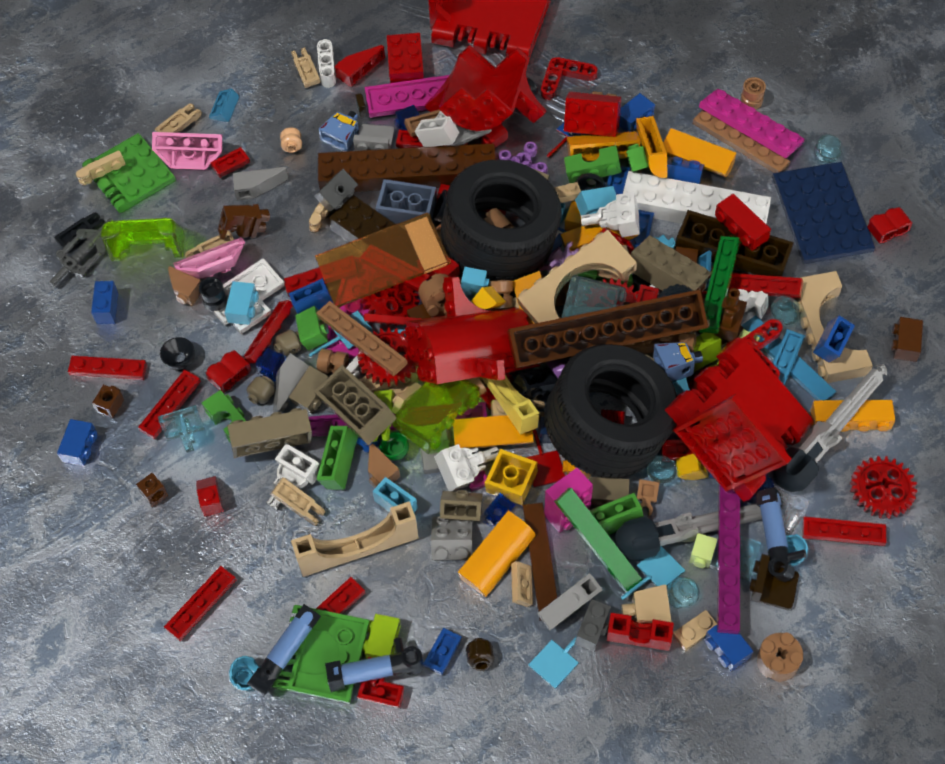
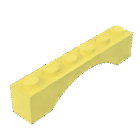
M506 375L505 380L499 381L482 378L520 435L538 428V410L530 399L525 398L513 387Z

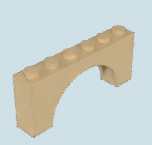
M609 230L604 233L601 232L595 236L591 243L584 244L575 255L568 256L559 267L555 266L552 268L547 276L536 280L534 286L530 289L523 290L517 298L518 303L534 323L560 319L555 310L556 299L562 287L571 278L586 271L601 270L612 273L623 281L637 270V262Z
M837 271L801 277L804 282L801 297L794 298L795 310L800 314L801 327L805 329L807 343L812 347V357L814 361H817L818 374L827 383L866 376L873 367L867 350H853L844 347L840 357L830 363L813 353L824 331L820 321V308L828 300L838 297L842 289Z
M409 501L391 507L389 514L383 521L357 535L337 540H319L309 534L293 539L291 543L302 577L419 539L416 517Z

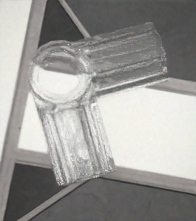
M776 485L775 488L781 493L783 503L781 509L785 510L782 515L786 535H792L803 517L806 516L809 502L806 497L794 495ZM799 505L803 509H796L794 506Z

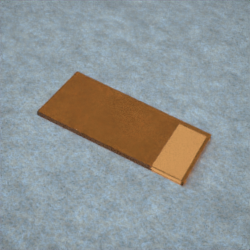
M428 212L315 255V260L318 262L333 304L337 307L451 264Z

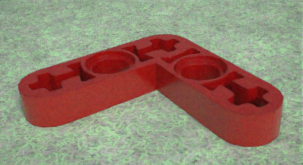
M560 57L552 58L541 85V97L545 100L553 99L556 96L562 76L585 81L595 80L597 78V67L590 63ZM576 67L578 70L570 71L569 68ZM551 76H554V77H556L557 79L554 80V81H551V80H549L548 78L551 77Z
M771 319L743 337V339L750 344L779 378V370L760 351V349L781 335L782 323L779 320ZM770 327H771V328H775V327L777 328V330H774V329H773V330H771V331L769 332ZM760 335L764 338V341L757 342L754 336Z

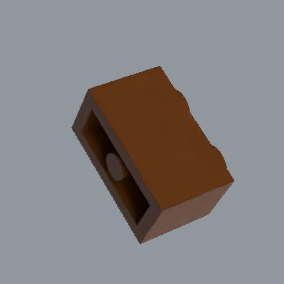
M900 317L897 324L894 323L892 335H895V340L893 339L891 344V351H894V359L917 362L921 354L923 320Z

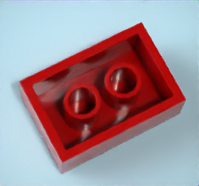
M420 33L387 35L390 83L424 79Z
M569 92L565 102L564 132L616 137L619 131L621 97Z

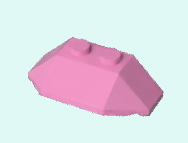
M152 132V150L171 169L206 170L211 165L210 162L216 160L222 153L223 135Z
M242 237L174 262V267L198 279L214 277V274L221 272V274L231 271V267L235 266L245 241Z

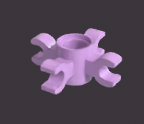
M572 241L566 244L563 252L558 247L547 259L549 264H545L539 271L547 270L550 272L555 266L559 267L568 256L579 252V248L571 251L569 247L572 246Z

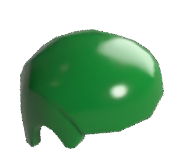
M392 432L388 441L382 439L379 448L389 460L398 461L407 455L409 441L403 433Z

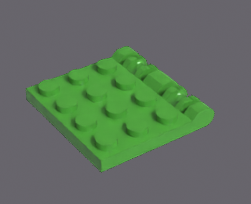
M139 133L101 155L89 158L82 163V167H85L116 151L121 152L126 165L93 180L105 196L111 199L112 205L119 213L126 211L176 181L172 172Z
M294 605L291 614L296 616L302 606ZM311 608L321 617L293 655L295 659H290L287 665L293 666L292 672L283 670L278 676L290 680L277 678L272 687L350 704L355 684L345 685V690L331 692L325 663L340 660L341 664L361 660L370 620ZM293 616V617H290V621H289V622H292V620L294 619V616Z

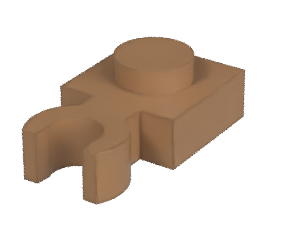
M640 479L637 499L642 501L641 507L647 508L649 510L648 516H651L653 508L650 503L657 502L660 482Z

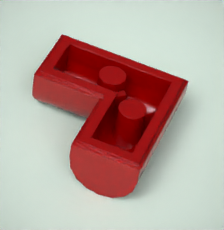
M385 678L361 682L357 699L400 708L404 695V686L384 682Z

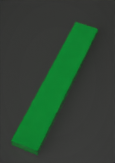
M720 237L704 303L706 318L710 319L709 328L699 332L714 334L719 332L724 310L722 302L728 294L740 243L739 237Z
M567 488L554 502L624 592H628L643 579L574 490Z

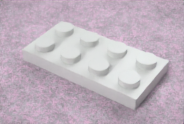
M261 259L223 284L227 301L232 281L254 283L256 291L259 292V298L262 301L285 286L284 281L264 259ZM226 306L219 311H212L224 326L229 324L225 316Z

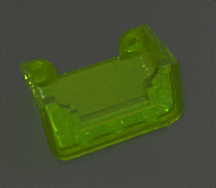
M170 218L109 221L102 226L101 238L111 261H121L120 256L124 252L130 253L131 245L165 244V250H171L174 258L184 257V230L181 225Z

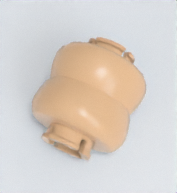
M293 127L282 130L280 133L281 148L288 153L299 151L302 147L300 131Z

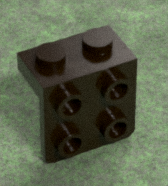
M762 554L759 561L755 560L753 568L756 576L755 579H751L749 591H752L751 601L791 610L799 573L794 571L793 578L787 582L777 580L768 570L770 556ZM780 567L778 573H781L784 568Z

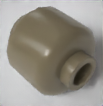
M287 330L276 336L274 348L278 354L288 357L290 353L294 355L300 352L301 345L303 344L300 342L297 331Z
M266 376L255 377L246 389L249 395L248 399L253 404H266L275 393L274 382Z

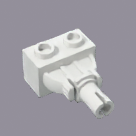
M440 111L436 118L421 120L415 130V134L423 147L452 145L459 131L451 117H447Z
M635 193L617 194L616 200L608 203L605 207H600L597 213L581 215L582 226L599 224L601 228L608 227L612 230H619L621 237L639 235V209Z
M286 443L275 458L279 466L277 468V478L273 484L276 486L283 477L299 489L304 488L308 483L313 485L317 480L320 464ZM273 496L266 502L276 510L281 504Z
M459 444L441 450L434 456L448 491H457L475 481L474 478L478 473L486 469V466L483 464L496 459L498 448L493 447L476 453L479 450L478 448H460Z

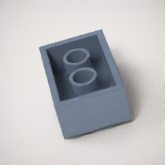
M384 179L376 211L396 224L409 225L427 218L431 225L437 202L436 187Z

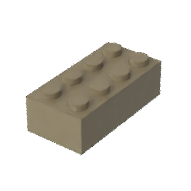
M650 235L631 252V257L637 262V270L633 273L661 291L667 289L668 286L679 284L686 285L692 291L700 289L702 293L706 289L707 282L712 274L705 267L700 266Z
M343 365L314 391L321 401L368 446L397 419L389 407Z
M295 408L288 413L275 412L269 417L256 416L249 421L236 420L227 425L234 459L282 449L286 443L290 446L311 443L312 430L307 409Z

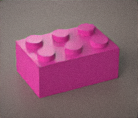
M575 468L545 491L544 514L546 519L559 533L573 527L554 502L567 488L574 490L588 510L591 508L593 484L578 468Z

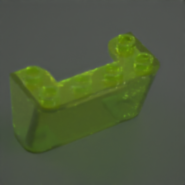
M466 379L442 384L425 382L395 415L397 419L392 423V426L429 454L432 450H437L441 445V433L453 426L454 419L458 415H463L466 410L474 409L479 403L480 387Z

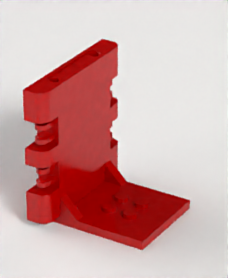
M428 0L432 43L453 48L457 37L460 42L463 41L464 37H468V43L472 44L474 41L473 48L480 54L486 55L489 45L490 48L494 49L496 44H500V50L502 51L507 46L506 57L518 47L530 58L551 0Z
M737 337L730 341L716 355L719 360V366L707 367L694 378L697 382V389L686 390L679 394L665 411L677 424L673 431L725 491L733 489L744 502L751 499L764 484L766 473L778 469L791 461L792 458L786 451L787 445H794L800 442L812 428L814 421L745 339Z

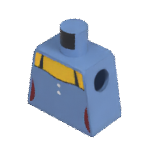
M350 111L347 115L339 112L335 113L319 128L320 140L343 151H350L354 135L359 133L358 122L356 121L358 115L354 111Z
M684 342L654 344L653 359L665 371L671 381L691 376L694 372V364L703 361L701 351L690 352L687 344Z

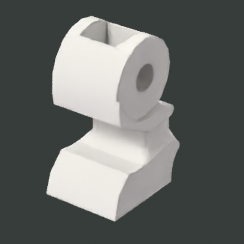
M738 289L740 291L739 300L747 302L745 312L755 307V314L762 319L769 307L768 294H765L763 291L754 292L753 290L748 293L744 289Z

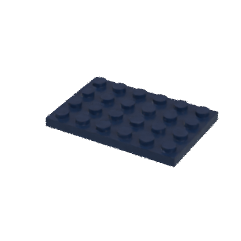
M842 162L773 173L772 179L803 265L874 252V243Z

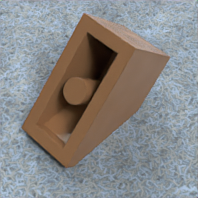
M169 266L168 271L176 300L181 304L193 306L200 296L199 285L201 280Z
M372 443L369 446V483L376 488L385 477L394 483L400 478L399 468Z

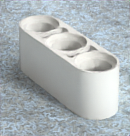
M323 39L317 43L319 74L322 86L330 88L336 84L334 54L331 41Z

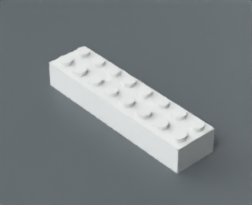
M628 171L623 193L634 192L638 209L654 212V219L681 224L687 210L716 218L717 204L733 193L766 224L771 197L675 179L660 178Z

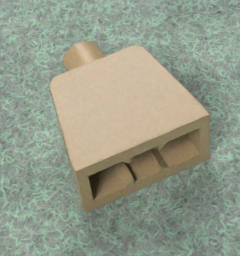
M666 585L636 591L633 593V603L621 605L622 614L634 616L635 622L648 624L653 619L671 622Z

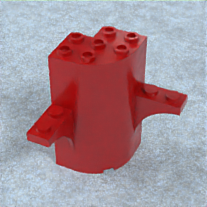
M469 45L459 54L447 80L425 104V108L430 112L440 110L447 117L450 116L455 124L473 131H485L495 128L513 114L515 107L532 123L536 122L546 113V109L536 99L527 81L526 70L530 58L518 47L494 67Z
M443 277L446 316L406 321L407 354L410 360L418 361L417 374L421 381L442 384L476 377L499 381L505 380V373L540 367V364L515 369L507 331L511 328L531 325L527 321L528 315L517 307L481 309L475 306L465 296L459 277Z

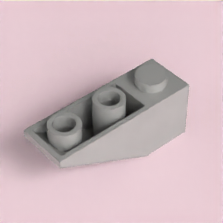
M286 167L233 173L234 192L237 201L255 199L288 180Z
M291 353L276 373L273 413L279 411L283 413L289 404L286 402L287 398L291 395L309 365Z
M589 573L537 614L547 628L551 630L603 589Z

